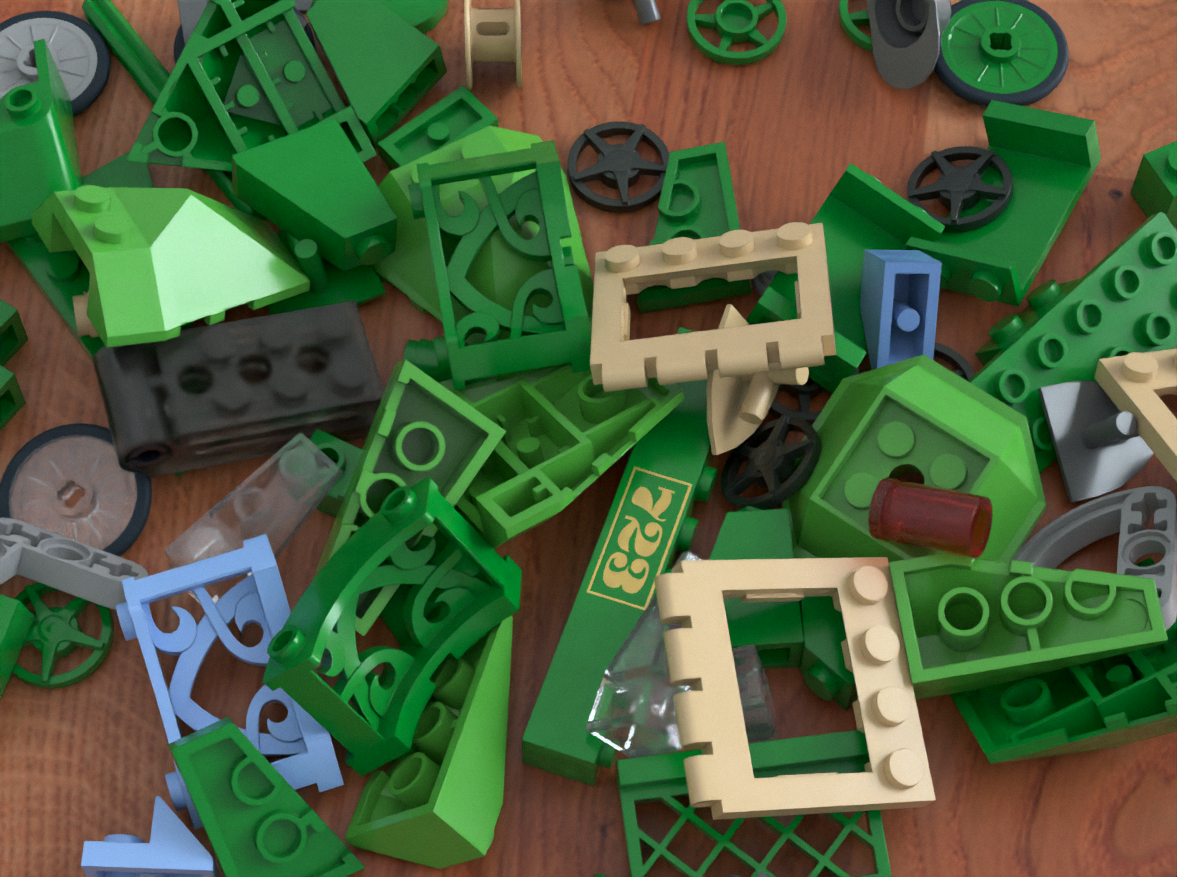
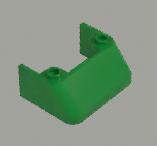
M45 39L33 41L38 82L17 86L0 99V243L37 234L32 224V213L53 192L72 191L83 186L71 99Z

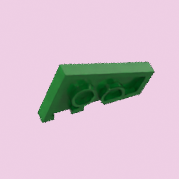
M228 717L168 744V748L224 877H347L366 868Z

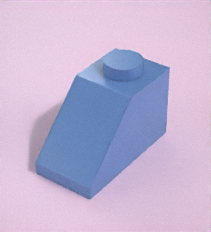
M864 249L860 311L871 370L923 354L933 360L942 263L920 250Z

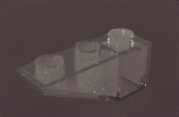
M300 432L164 549L170 568L174 569L243 548L242 541L267 534L276 560L343 474L342 469ZM252 572L214 583L204 588L215 604L227 591L250 576ZM188 591V593L200 604L199 600L197 599L193 591Z
M690 551L683 552L674 567L681 560L701 559ZM656 594L606 669L585 730L630 758L681 750L673 696L681 692L692 691L691 686L671 685L663 633L668 630L681 628V624L661 623ZM723 599V600H724V606H725V609H726V605H727L728 599Z

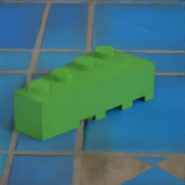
M406 359L397 361L312 581L342 545L371 517L380 511L384 500L397 488L402 486L410 488L424 478L430 477L438 485V492L454 507L506 431ZM433 523L406 541L407 548L416 546L422 535L434 537L438 528ZM400 584L379 587L358 595L355 631L362 636L366 635Z

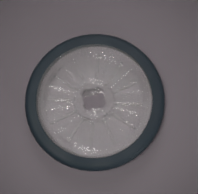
M85 423L58 426L37 435L27 442L8 464L0 482V518L20 520L120 557L138 539L147 522L152 504L150 474L147 467H136L130 463L125 438L113 430ZM75 489H81L85 496L80 498L75 507L68 508L64 504L65 499H69Z

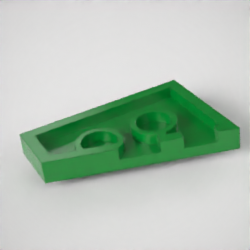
M725 142L670 152L658 205L659 217L654 240L650 241V245L664 244L666 241L678 237H688L694 240L722 236L724 233L732 230H741ZM709 278L692 287L671 289L664 285L647 287L639 293L637 305L641 314L750 294L752 291L749 279L728 282L723 278Z

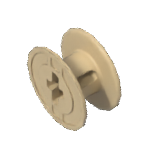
M464 0L467 89L471 91L473 88L474 63L508 62L516 64V86L518 90H522L520 0H514V7L472 8V0Z

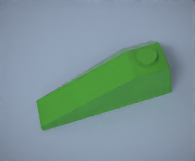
M952 551L889 562L916 700L977 690L1166 644L1168 637L1154 579L1078 568L1074 571L1032 566L1033 562L1011 560V563L973 558V554Z
M509 616L490 629L458 660L449 653L437 667L430 678L437 687L421 714L413 737L411 751L394 759L386 773L376 769L363 788L344 838L350 845L437 869L486 855L488 848L493 842L494 828L503 804L513 631L512 616Z

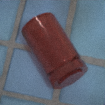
M886 477L878 483L872 496L868 518L869 531L875 539L892 540L899 544L977 559L985 550L989 539L993 517L991 500L985 496L908 481L902 483L900 480Z

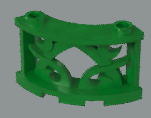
M554 140L532 143L531 148L431 165H428V163L417 164L419 183L409 184L408 189L414 219H426L445 335L433 338L439 373L451 371L454 391L466 389L465 380L570 363L572 373L591 370V331L578 267L574 264L572 247H562L560 240L570 238L572 235L560 161ZM535 169V172L511 184L500 194L497 193L490 177ZM478 179L484 190L488 205L479 212L476 201L468 193L458 191L459 199L464 205V210L458 216H449L444 211L440 202V185ZM515 215L520 231L525 222L533 221L539 226V232L532 239H522L515 233L508 219ZM497 230H499L505 244L515 254L527 260L536 262L550 261L551 269L533 275L521 286L514 300L513 311L489 300L466 280L477 255ZM440 233L451 240L460 241L447 269ZM544 294L552 299V304L546 308H540L533 303V316L525 315L528 302L534 295ZM451 295L471 313L459 320L457 324H455ZM500 329L511 332L510 339L497 341ZM474 333L486 335L484 343L465 346L466 339Z
M430 477L424 478L410 488L408 486L399 487L387 496L381 505L380 511L371 517L342 545L305 590L282 630L273 637L268 645L267 654L270 658L265 669L263 683L272 691L281 687L347 749L345 762L362 777L411 751L413 737L421 714L437 687L429 678L446 656L450 653L458 660L490 629L519 611L522 569L508 555L501 557L438 492V485ZM433 523L450 542L430 564H427L435 552V539L422 535L416 546L407 548L406 541ZM465 555L480 572L470 576L452 570V568ZM413 584L407 594L403 609L404 624L409 637L399 649L389 646H375L364 650L358 655L355 637V614L358 595L379 587ZM426 602H440L425 618L424 608ZM322 655V664L315 671L328 677H334L340 673L341 676L333 688L312 670L320 664ZM385 663L386 667L380 676L377 673L371 672L378 664ZM350 699L354 707L356 708L357 712L348 704V701Z

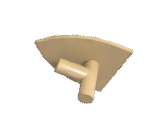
M727 304L718 329L750 325L732 304ZM780 362L769 363V372L720 378L719 370L708 371L706 387L707 425L712 455H718L737 448L749 438L766 417L780 384L804 385L808 380V367L781 370Z

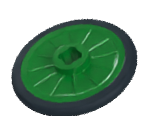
M961 0L951 6L952 13L949 25L940 36V51L934 71L943 84L956 95L984 107H988L991 100L1026 106L1045 98L1062 81L1069 61L1068 44L1057 22L1039 6L1027 0Z

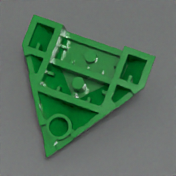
M209 0L125 161L232 172L231 155L333 118L337 119L362 162L376 156L377 153L351 105L345 107L293 10L296 6L294 0Z

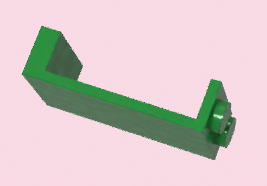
M991 100L982 115L989 143L987 150H993L996 155L1005 161L1010 169L1013 193L1008 206L996 219L982 227L961 232L942 231L935 242L910 236L906 243L907 250H920L942 263L939 290H952L975 296L985 302L996 301L1019 307L1101 160L1095 120ZM989 166L980 176L981 181L1002 189V177L993 167ZM981 198L977 205L963 210L960 218L977 214L987 209L996 200Z
M852 163L849 164L810 222V224L823 223L836 355L824 356L825 365L808 367V377L831 393H834L843 378L849 377L855 372L867 353L865 351L867 343L860 311L864 249L907 250L906 243L910 236L935 242L945 228L943 224L929 216L922 208L911 204L883 185L877 178L865 173ZM778 271L746 318V321L753 325L798 319L795 282L798 281V274H785L782 271Z

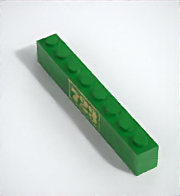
M679 327L677 334L690 333L696 331ZM707 380L676 383L683 389L685 399L634 445L523 735V764L593 787L601 766L612 769L622 740V733L615 731L621 711L631 714L635 707L642 684V678L635 676L636 669L641 657L652 658L661 632L662 624L654 622L659 609L654 578L661 574L672 573L679 552L690 553L699 526V519L692 518L698 501L708 503L717 477L718 470L710 467L714 455H712L707 425Z

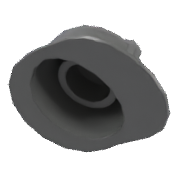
M867 0L873 56L877 71L886 83L896 89H913L924 83L934 70L939 56L940 36L949 25L952 13L951 0Z

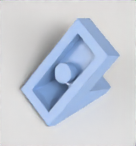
M160 796L155 798L150 843H143L142 839L127 834H111L106 836L104 841H84L81 867L86 877H221L214 858Z

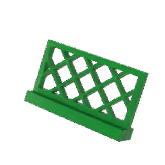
M859 730L748 743L754 778L837 772V774L865 772L864 765L870 761L865 734ZM701 749L619 759L616 762L614 773L617 795L620 799L630 877H645L659 857L685 877H702L723 849L754 873L751 877H757L759 871L776 877L766 867L786 841L817 864L808 877H817L822 869L833 877H851L829 860L849 833L871 849L875 874L854 877H892L880 810L856 811L850 820L840 812L823 813L843 828L824 856L793 833L806 814L796 815L787 828L771 816L755 817L780 836L759 864L729 841L746 818H736L724 836H722L694 814L697 808L690 805L686 808L675 800L677 798L689 797L683 760L691 756L702 755ZM661 801L680 816L660 844L638 828L635 804ZM864 812L868 833L856 825ZM686 822L717 844L697 872L666 849ZM640 842L653 851L644 865Z

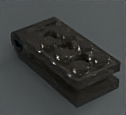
M355 301L180 330V336L166 341L107 348L104 346L96 352L92 361L119 466L128 472H147L148 478L289 452L292 445L298 439L308 442L316 429L343 441L365 438L368 436L384 394L381 379Z

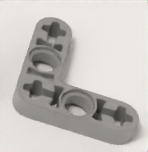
M0 518V585L18 574L98 605L116 609L115 605L127 602L122 580L133 576L135 580L149 576L145 568L130 560L20 520Z

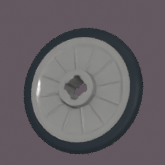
M57 11L28 12L11 17L0 23V99L17 86L38 82L33 41L45 39L70 96L73 117L85 111L103 92L110 75V53L103 37L89 23L76 16Z

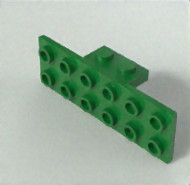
M1163 212L1151 215L1081 279L1057 284L1053 279L1035 288L1026 297L1029 305L1018 315L1016 313L1011 314L992 326L988 331L991 339L975 352V355L984 367L972 376L968 382L1027 417L1039 474L1057 457L1038 388L1065 382H1097L1094 376L1099 359L1124 356L1133 352L1146 353L1174 349L1177 346V231Z

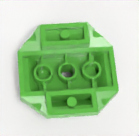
M924 354L842 379L812 424L821 440V453L816 468L804 485L791 497L782 502L783 509L788 508L794 559L887 557L888 563L951 551L973 554V558L1010 563L1047 509L1027 417ZM806 435L804 436L802 441L807 440ZM804 456L795 459V466L792 472L780 485L795 472ZM905 473H916L924 478L922 492L912 500H900L892 494L895 480Z

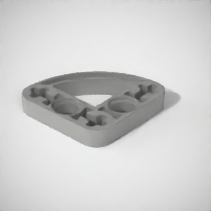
M1146 486L1128 489L1078 506L1041 529L1013 558V560L1033 562L1032 566L1055 569L1064 560L1083 547L1108 535L1120 532L1116 574L1154 579L1165 629L1168 630L1176 621L1177 501L1175 495L1167 488ZM1152 514H1154L1156 530L1146 529L1145 523L1149 521ZM1160 553L1165 555L1160 562L1152 566L1139 567L1134 565L1138 558L1146 554Z

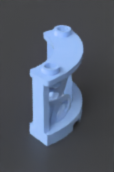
M267 534L242 541L244 547L138 580H135L134 576L122 580L127 602L115 605L119 622L126 641L138 638L169 744L183 738L177 717L194 731L220 721V719L202 709L190 698L199 669L218 637L227 651L240 661L254 666H267L270 658L267 654L268 645L273 637L282 630L291 614ZM252 572L250 576L227 591L215 604L204 588L205 586ZM193 591L205 612L198 625H196L195 619L187 610L172 606V611L180 619V625L172 633L160 631L153 621L150 603ZM235 619L237 628L243 635L244 628L251 623H255L263 629V638L258 645L246 647L232 635L227 626ZM157 650L167 655H180L169 688ZM264 685L250 703L246 718V730L241 728L239 730L263 756H291L272 762L271 765L294 790L317 783L320 793L344 785L329 732L281 687L272 691ZM270 703L284 705L288 710L287 718L279 723L272 722L268 718L267 725L270 734L259 733L260 717L265 706ZM175 764L176 771L165 774L175 811L188 808L194 829L202 828L201 821Z

